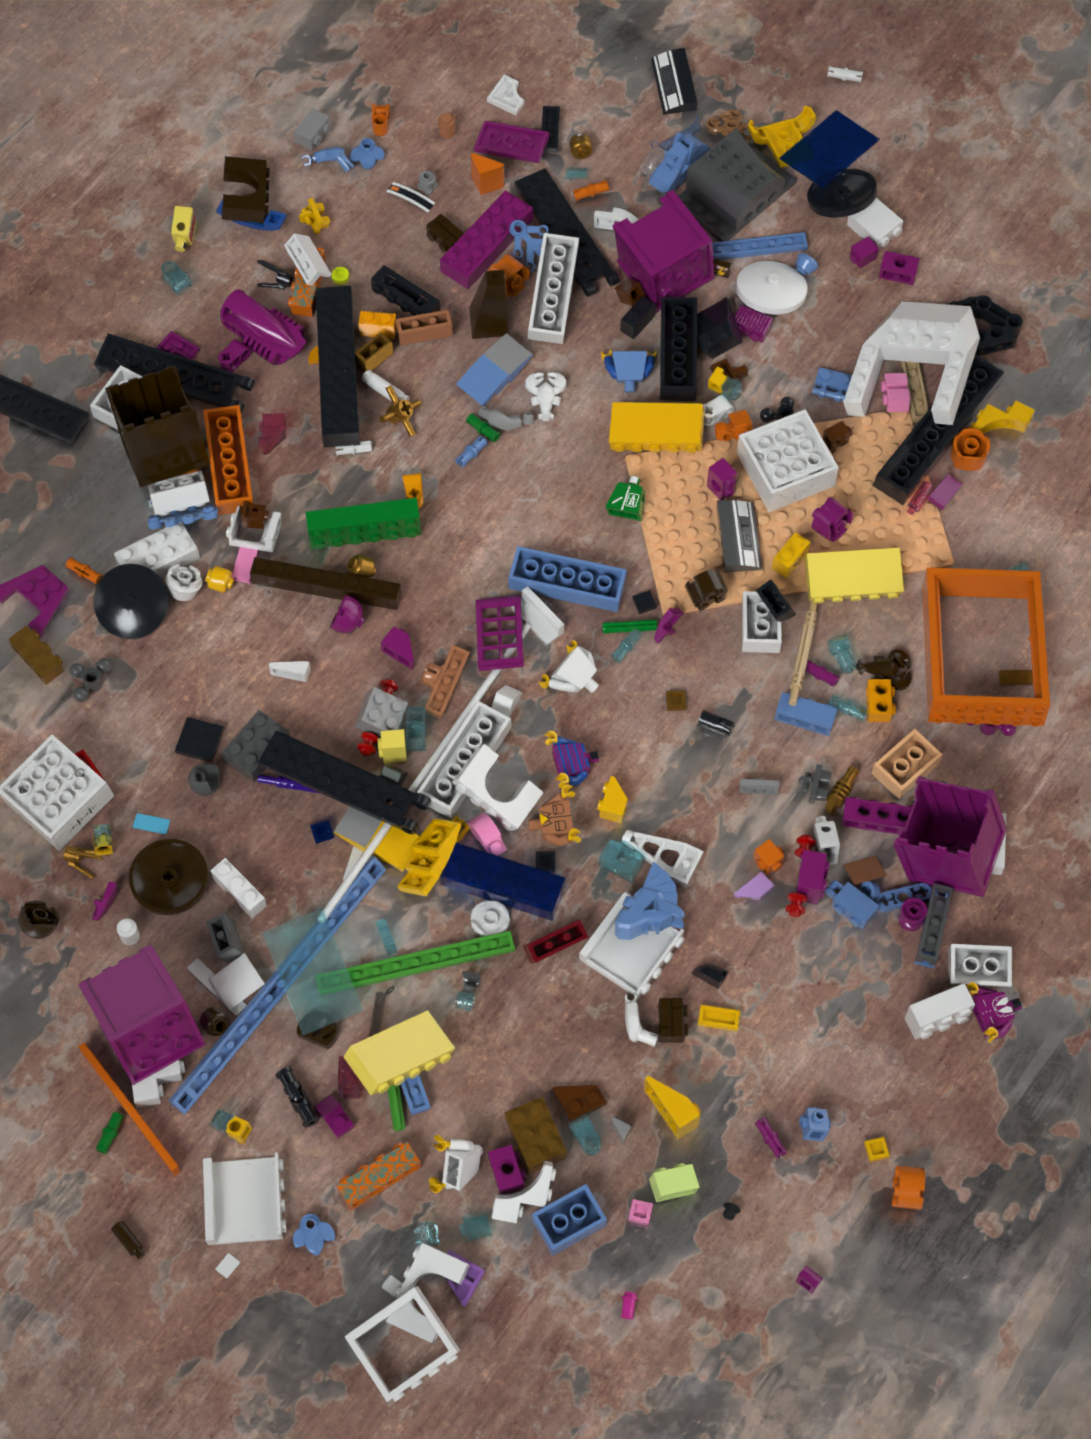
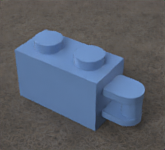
M833 880L825 889V893L833 899L832 907L835 912L846 916L855 927L864 929L878 912L880 905L849 882L843 886L838 881Z

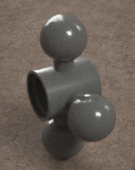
M99 659L96 663L97 669L89 668L85 670L84 666L79 663H75L70 667V675L74 678L82 677L85 684L83 687H78L74 690L73 697L76 701L84 702L88 698V691L96 692L101 689L102 680L100 675L109 672L112 666L108 659ZM96 678L95 681L89 682L90 679Z

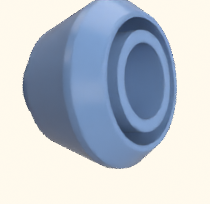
M805 253L798 254L795 266L801 275H810L818 269V263L812 257Z

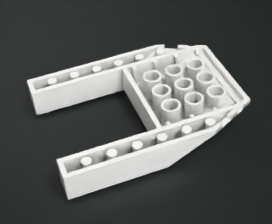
M902 301L874 329L862 345L843 402L847 415L865 417L884 360L943 364L945 368L931 411L936 424L953 425L980 340L971 306Z

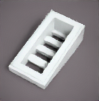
M310 662L269 663L270 674L273 676L302 682L308 681L311 670Z

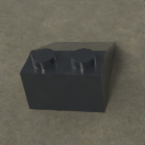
M726 297L697 314L698 340L702 352L710 358L714 359L743 343L729 298Z

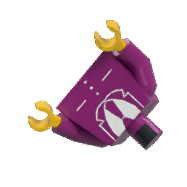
M975 982L968 983L966 987L970 990V995L974 996L972 997L975 1003L973 1012L984 1038L989 1036L988 1042L991 1043L994 1039L1005 1037L1012 1028V1023L1015 1019L1014 1012L1022 1009L1019 998L1008 1001L1004 992L979 987Z

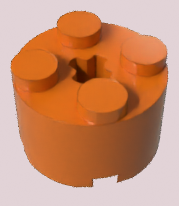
M506 254L497 264H493L489 271L504 270L506 296L510 297L518 295L524 289L523 283L525 280L528 281L530 276L529 269L509 254Z
M967 428L962 430L961 433L955 436L950 452L954 467L965 471L980 470L985 464L990 450L989 438L985 437L982 431L978 429Z
M895 1165L892 1179V1188L894 1189L891 1201L892 1207L922 1210L924 1198L921 1197H923V1191H925V1168Z

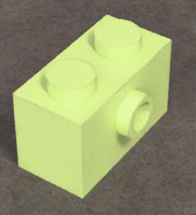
M680 1163L667 1170L665 1167L654 1170V1173L649 1178L656 1202L692 1195L700 1188L693 1164L685 1165V1163Z

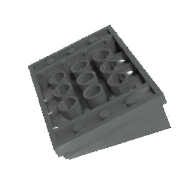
M735 128L687 168L686 190L678 195V197L702 228L719 242L729 241L793 187L796 180L752 144H748Z

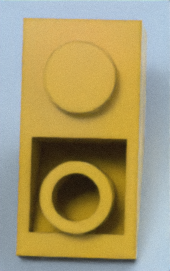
M611 776L609 782L605 781L603 787L605 795L603 799H599L597 810H600V818L622 824L628 799L616 778Z

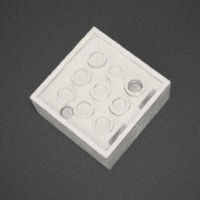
M806 409L739 435L737 456L768 512L835 486L839 467Z
M51 735L0 785V796L5 803L58 851L114 797L108 784L54 735Z

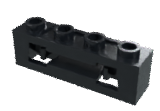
M385 265L371 278L372 290L376 294L385 297L388 302L399 306L406 313L408 312L415 316L440 311V300Z

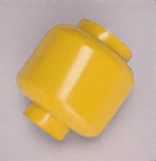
M215 566L213 569H209L205 582H207L208 588L224 593L227 589L232 588L235 579L232 578L230 570Z

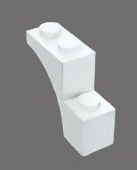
M179 1059L139 1083L132 1084L136 1108L161 1104L160 1097H164L162 1084L183 1080L182 1073H185L184 1061Z
M544 1161L538 1177L525 1189L512 1194H496L492 1219L517 1223V1218L522 1217L524 1207L520 1203L545 1207L546 1201L550 1202L552 1189H549L550 1181L554 1182L556 1169H553V1163Z

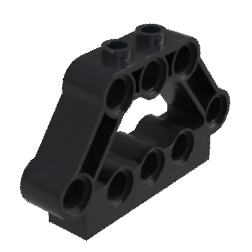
M985 295L971 296L964 300L952 301L946 304L971 306L974 318L982 319L992 325L985 331L978 329L980 340L975 352L978 356L1015 347L1017 336L1023 323L1021 316L1018 314L1010 313L992 302L991 298Z

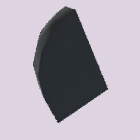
M709 963L696 967L691 974L719 989L728 975V971Z

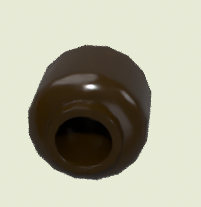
M217 1007L207 1008L200 1016V1026L212 1036L224 1034L230 1024L227 1014Z

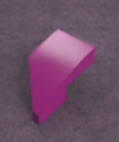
M669 608L661 619L654 637L657 643H660L666 635L675 633L672 626L684 614L680 608Z
M109 881L103 899L94 900L96 908L92 916L93 920L99 921L114 903L119 892L116 883Z

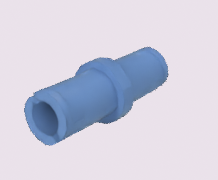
M478 436L471 445H467L465 451L455 459L456 464L460 465L462 463L460 467L463 468L472 458H476L478 452L487 445L486 439L480 440L482 436Z

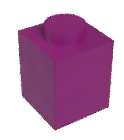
M866 237L851 246L849 257L854 264L862 268L877 259L879 248L869 237Z

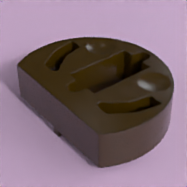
M314 1011L308 1013L300 1020L297 1026V1035L299 1038L330 1049L338 1038V1027L331 1015L322 1011ZM326 1018L327 1022L321 1033L315 1036L314 1031L320 1019L324 1020ZM306 1021H307V1030H308V1031H304V1026H305Z

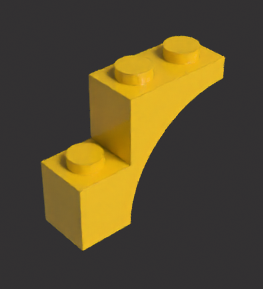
M1015 401L1012 406L1009 405L1005 412L987 404L985 409L981 408L976 423L972 422L969 428L982 431V434L999 428L1015 429L1024 433L1033 419L1035 410L1018 401Z

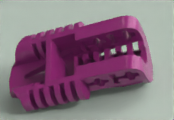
M242 289L234 290L222 305L220 311L222 324L242 338L244 345L272 365H279L286 362L289 358H294L303 350L307 343L304 339L305 327L288 318L287 315L276 308L269 310L248 296Z

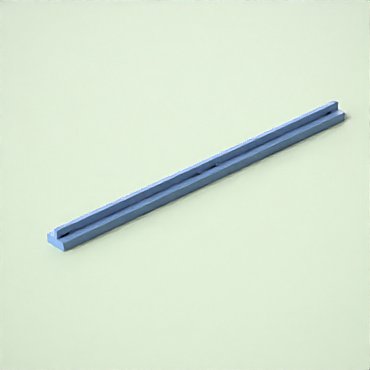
M371 856L326 921L323 924L318 920L172 1095L168 1101L173 1107L177 1108L184 1115L188 1112L387 869L376 857ZM376 866V868L372 871V873L369 874V872L373 869V867ZM288 971H290V972L287 974V976H286L284 979H282L283 976H284ZM275 986H277V988L270 995L269 993L273 990ZM185 1095H187V1097L183 1100V1102H182L181 1104H179V1102L183 1099V1097H184Z

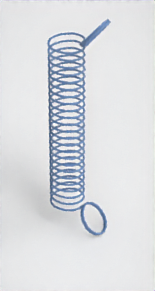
M698 115L696 116L694 126L698 123ZM691 125L690 129L689 127H687V131L686 128L684 129L685 131L683 134H686L687 132L689 133L690 130L692 131L693 128L697 129V127H692ZM665 141L662 142L663 147H668L669 144L671 145V143H666Z

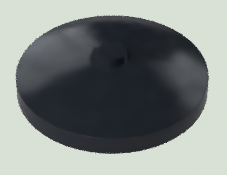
M840 169L832 171L818 178L809 187L807 192L808 204L813 212L824 217L839 218L850 216L866 209L872 204L877 196V184L875 178L863 170Z
M123 564L108 571L97 584L93 599L95 614L100 624L111 634L124 639H140L154 633L166 619L170 602L168 589L162 578L150 568L139 564Z

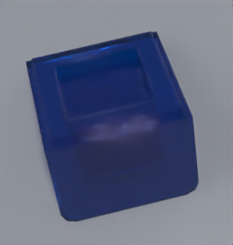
M328 818L309 824L315 844L334 838Z

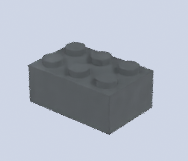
M258 710L223 750L224 762L255 783L258 775H261L266 770V768L258 765V761L274 732L277 730L290 736L289 731Z

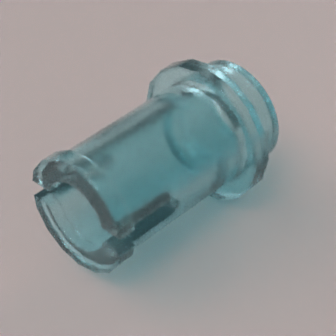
M566 168V179H569V181H572V179H587V168Z
M1019 561V564L1004 570L1030 571V568L1026 561Z

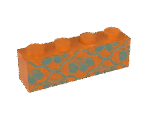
M316 247L325 262V249ZM296 267V282L292 283L291 291L293 295L289 297L288 307H291L292 315L313 317L316 305V288L320 287L322 276L313 285H307Z
M408 1141L404 1144L399 1143L395 1145L388 1154L385 1155L383 1153L374 1159L375 1162L370 1165L365 1164L356 1170L357 1173L352 1176L347 1175L339 1180V1184L336 1185L338 1192L350 1211L421 1168V1162Z

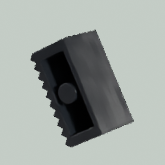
M642 296L622 317L620 323L621 332L635 339V336L640 334L648 322L655 317V303Z

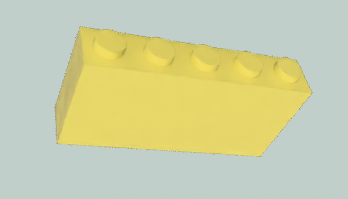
M900 547L807 553L804 557L808 601L813 600L814 603L821 604L825 603V600H832V602L837 603L843 602V599L860 601L862 598L869 597V600H878L882 596H888V599L899 598V595L904 592Z
M427 1010L351 1045L345 1053L344 1059L372 1096L378 1092L380 1094L384 1093L390 1086H399L405 1079L409 1077L413 1079L424 1070L430 1071L436 1064L448 1062L455 1047Z

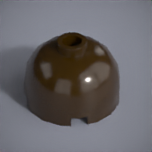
M35 900L26 902L21 907L18 916L21 931L34 939H43L50 936L55 931L60 920L59 913L54 907L50 909L46 907L45 902Z

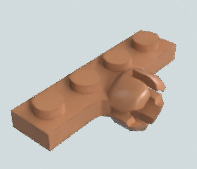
M452 645L443 666L429 663L426 666L421 683L429 686L432 692L423 712L441 719L470 652Z

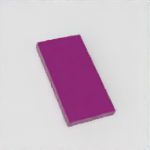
M484 121L474 146V151L540 163L550 134L547 131Z

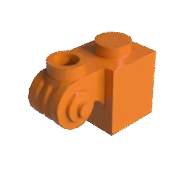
M742 410L729 413V424L725 422L715 424V437L717 440L728 442L733 438L738 440L739 435L751 431L752 421L747 411Z

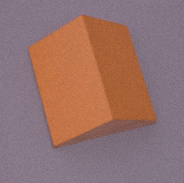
M474 153L471 154V176L480 195L503 188L505 185L504 164Z

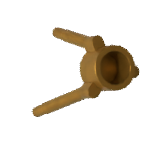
M67 846L63 859L68 861V866L94 879V875L76 863H80L83 857L103 860V857L95 855L94 850Z

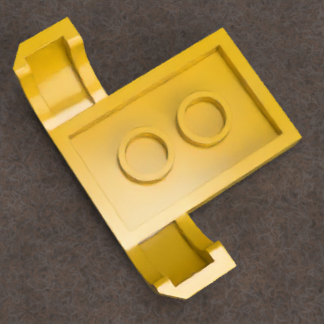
M804 106L802 112L797 117L766 126L755 127L753 120H750L748 132L755 143L768 145L779 167L783 168L812 160L813 154L801 134L807 132L814 125L816 115L811 107Z

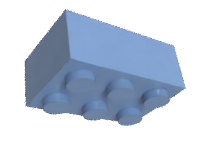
M587 1184L532 1213V1222L552 1256L607 1226V1219Z

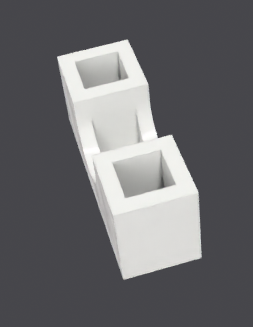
M226 858L210 870L213 880L225 892L229 891L234 896L239 906L251 919L267 906L265 898Z

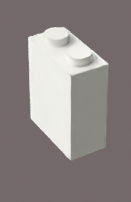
M875 198L866 209L848 216L847 225L861 238L869 237L878 248L885 247L893 237H898L901 234L903 220L879 199Z

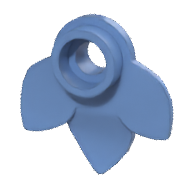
M364 138L360 142L359 147L354 148L350 154V161H360L365 169L373 168L376 160L384 159L383 149L377 147L376 143L370 138Z
M315 1214L303 1216L300 1221V1227L293 1235L295 1248L305 1245L309 1252L316 1256L320 1254L324 1241L335 1240V1233L330 1224L320 1222V1219ZM312 1220L314 1227L308 1228L306 1226L307 1221Z

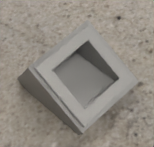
M614 1116L611 1120V1126L622 1144H624L631 1132V1125Z

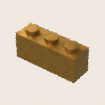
M26 625L8 640L15 652L47 685L64 672L62 667L63 661L57 654L54 656L51 653L52 649L46 642L42 643L39 640L40 636L34 629L30 630Z

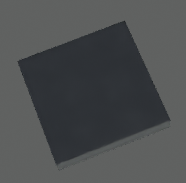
M187 717L176 745L175 753L212 763L224 731V726Z

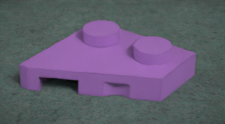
M448 1250V1255L470 1265L462 1285L445 1278L461 1304L466 1307L486 1271L453 1251Z

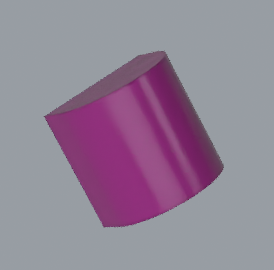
M806 1265L799 1273L796 1283L813 1294L822 1282L823 1277Z

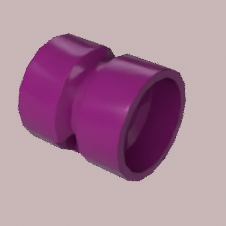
M909 898L904 901L898 915L899 925L904 930L913 932L921 928L927 914L925 903L918 898Z

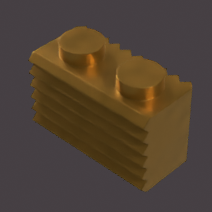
M379 332V335H376L374 339L360 347L358 352L355 351L356 366L363 372L367 370L372 371L393 354L392 342L382 332Z

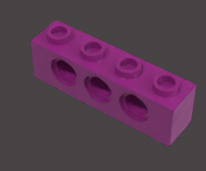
M846 797L841 826L899 835L900 830H904L913 805L902 806L895 802L882 803L875 799L868 801L861 800L859 797ZM863 810L866 811L868 814L862 815L859 813V811ZM883 813L887 817L881 818L878 814ZM903 816L906 818V821H901L898 817Z

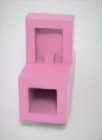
M481 813L467 822L474 838L481 843L488 859L491 860L507 850L500 837V831L488 815Z

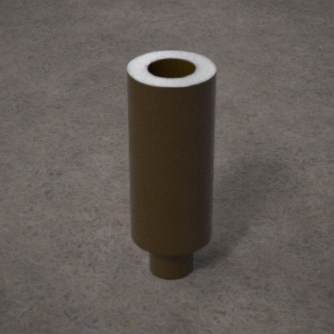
M123 1220L116 1223L111 1231L130 1256L135 1255L138 1260L145 1256L142 1251L143 1245Z

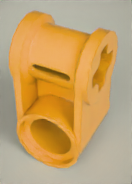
M421 473L402 475L407 499L417 498L418 509L421 508L424 504Z

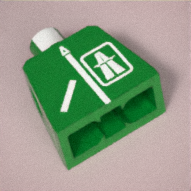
M630 476L628 484L617 483L605 506L609 515L642 522L646 494L643 487L639 486L640 478Z

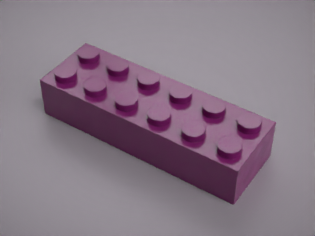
M505 190L440 259L441 272L466 289H469L514 241V236L511 235L509 230L511 223L515 220H521L528 226L533 221V207ZM515 227V230L520 232L521 228Z

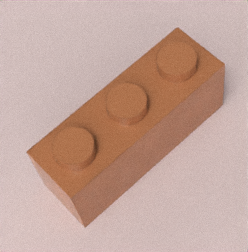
M449 310L396 319L400 346L453 336Z

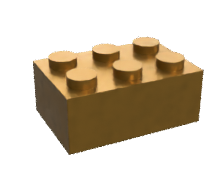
M543 1097L504 1112L505 1121L529 1174L542 1169L544 1161L555 1164L567 1158V1150Z

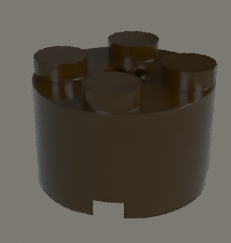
M713 569L706 570L694 576L695 581L691 584L689 581L685 584L688 595L699 611L709 607V604L724 601L726 599L725 594L728 592V588L718 569L715 572Z

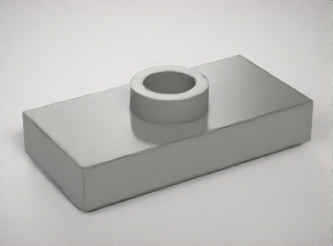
M764 778L740 779L739 793L778 795L779 781L765 780Z

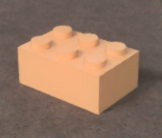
M914 729L874 764L871 774L894 796L901 799L916 785L918 776H927L940 764L943 754Z

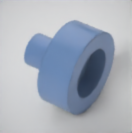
M866 881L860 886V891L870 899L876 900L881 889L875 881Z

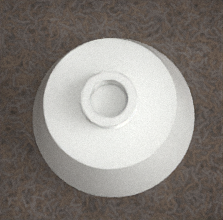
M180 564L174 565L165 576L170 596L179 601L193 599L203 584L200 571L189 565V568L179 567Z

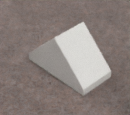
M505 685L496 692L491 708L510 718L523 692Z

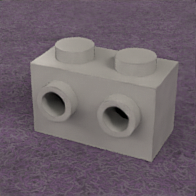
M312 108L294 131L295 143L313 151L316 146L320 145L325 134H328L331 130L330 116Z

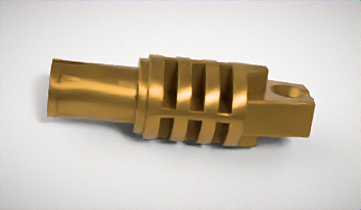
M848 767L843 778L837 780L831 793L828 795L825 806L827 814L833 816L837 809L841 808L845 803L846 797L849 796L853 789L852 784L859 774L858 769L855 767Z

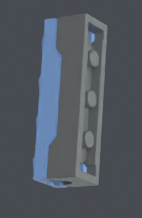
M933 884L914 964L933 969L936 965L953 892L951 887Z

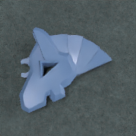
M678 132L673 146L670 150H665L664 159L652 172L649 184L661 193L675 190L676 187L685 182L687 168L710 150L709 145L698 140L693 134L684 135Z
M653 862L644 887L638 890L633 897L626 896L623 906L627 908L619 911L615 921V936L618 939L631 940L644 933L647 935L649 931H656V934H659L660 931L670 926L679 929L684 928L681 918H684L685 914L677 906L675 882L672 881L665 870Z

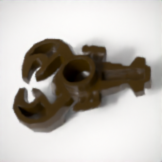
M895 649L891 651L886 659H883L882 655L873 656L874 661L865 663L863 659L858 660L856 670L859 671V674L862 675L864 672L876 675L875 679H891V686H894L895 690H905L911 683V672L907 673L906 679L904 678L905 672L900 673L897 677L894 676L900 668L904 669L905 665L907 669L911 667L909 656L902 650Z

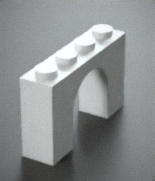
M482 744L476 748L452 783L460 793L468 795L473 804L485 809V813L489 817L496 818L501 822L500 825L508 831L516 830L544 792L528 780L519 786L508 802L494 800L486 790L485 777L499 755L487 745Z
M422 1243L421 1246L416 1247L412 1256L415 1258L412 1266L408 1265L403 1276L406 1279L403 1286H398L394 1297L400 1298L414 1288L421 1278L432 1274L443 1276L462 1285L470 1265ZM413 1300L390 1315L386 1322L432 1344H435L438 1338L437 1332L427 1317L416 1309Z

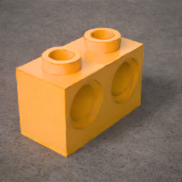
M891 679L867 680V722H890L892 715H895L896 707L895 704H892L895 688L891 686ZM877 690L883 691L884 694H879ZM881 707L884 708L886 711H880L877 708Z

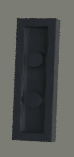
M543 106L541 131H547L550 134L544 152L558 153L559 106Z

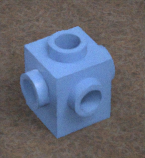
M808 1107L799 1119L803 1139L823 1142L830 1131L831 1125L827 1110Z

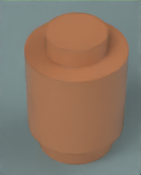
M444 113L438 118L439 133L443 138H451L456 132L455 117L450 113Z

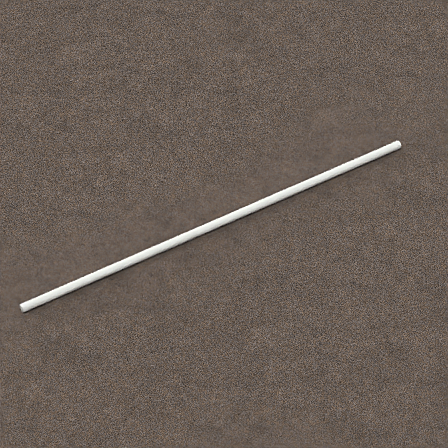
M527 623L522 627L523 639L531 629V626ZM516 637L514 638L511 644L516 643ZM507 648L502 655L503 658H510L516 648ZM502 669L490 672L408 790L416 793L477 701L482 699ZM383 824L317 918L320 923L323 924L390 830L391 825Z

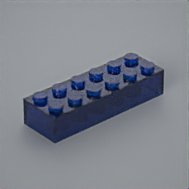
M455 843L449 860L440 876L441 885L489 901H499L507 907L550 921L554 919L566 881L565 877L460 843Z

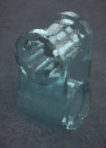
M166 261L162 264L163 279L177 295H180L181 291L188 286H193L190 277L175 262Z
M585 1113L569 1122L568 1126L583 1151L591 1156L599 1153L601 1149L600 1137L588 1115ZM591 1141L592 1143H595V1145L591 1146V1144H588V1142Z

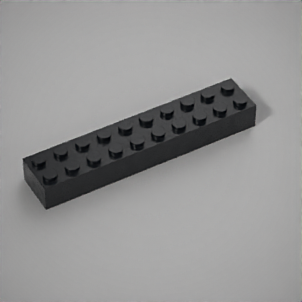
M351 286L316 288L323 447L360 445Z
M975 354L953 425L936 424L931 406L877 473L873 486L904 506L953 444L955 436L964 430L999 386L1005 372Z

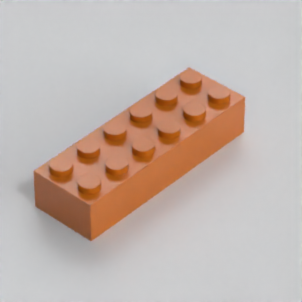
M240 405L203 410L218 515L235 513L237 506H240V511L242 512L244 501H248V504H254Z

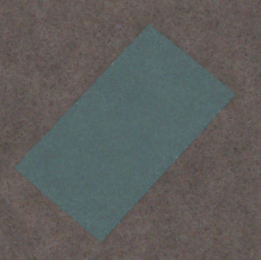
M322 908L262 932L303 1035L363 1011Z

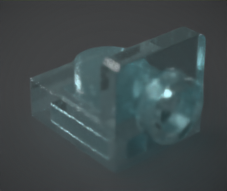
M487 1214L468 1219L466 1216L462 1217L463 1223L459 1224L461 1235L462 1237L466 1236L467 1242L492 1236Z

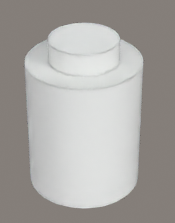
M128 918L118 923L117 932L122 943L125 945L136 944L140 938L136 923Z

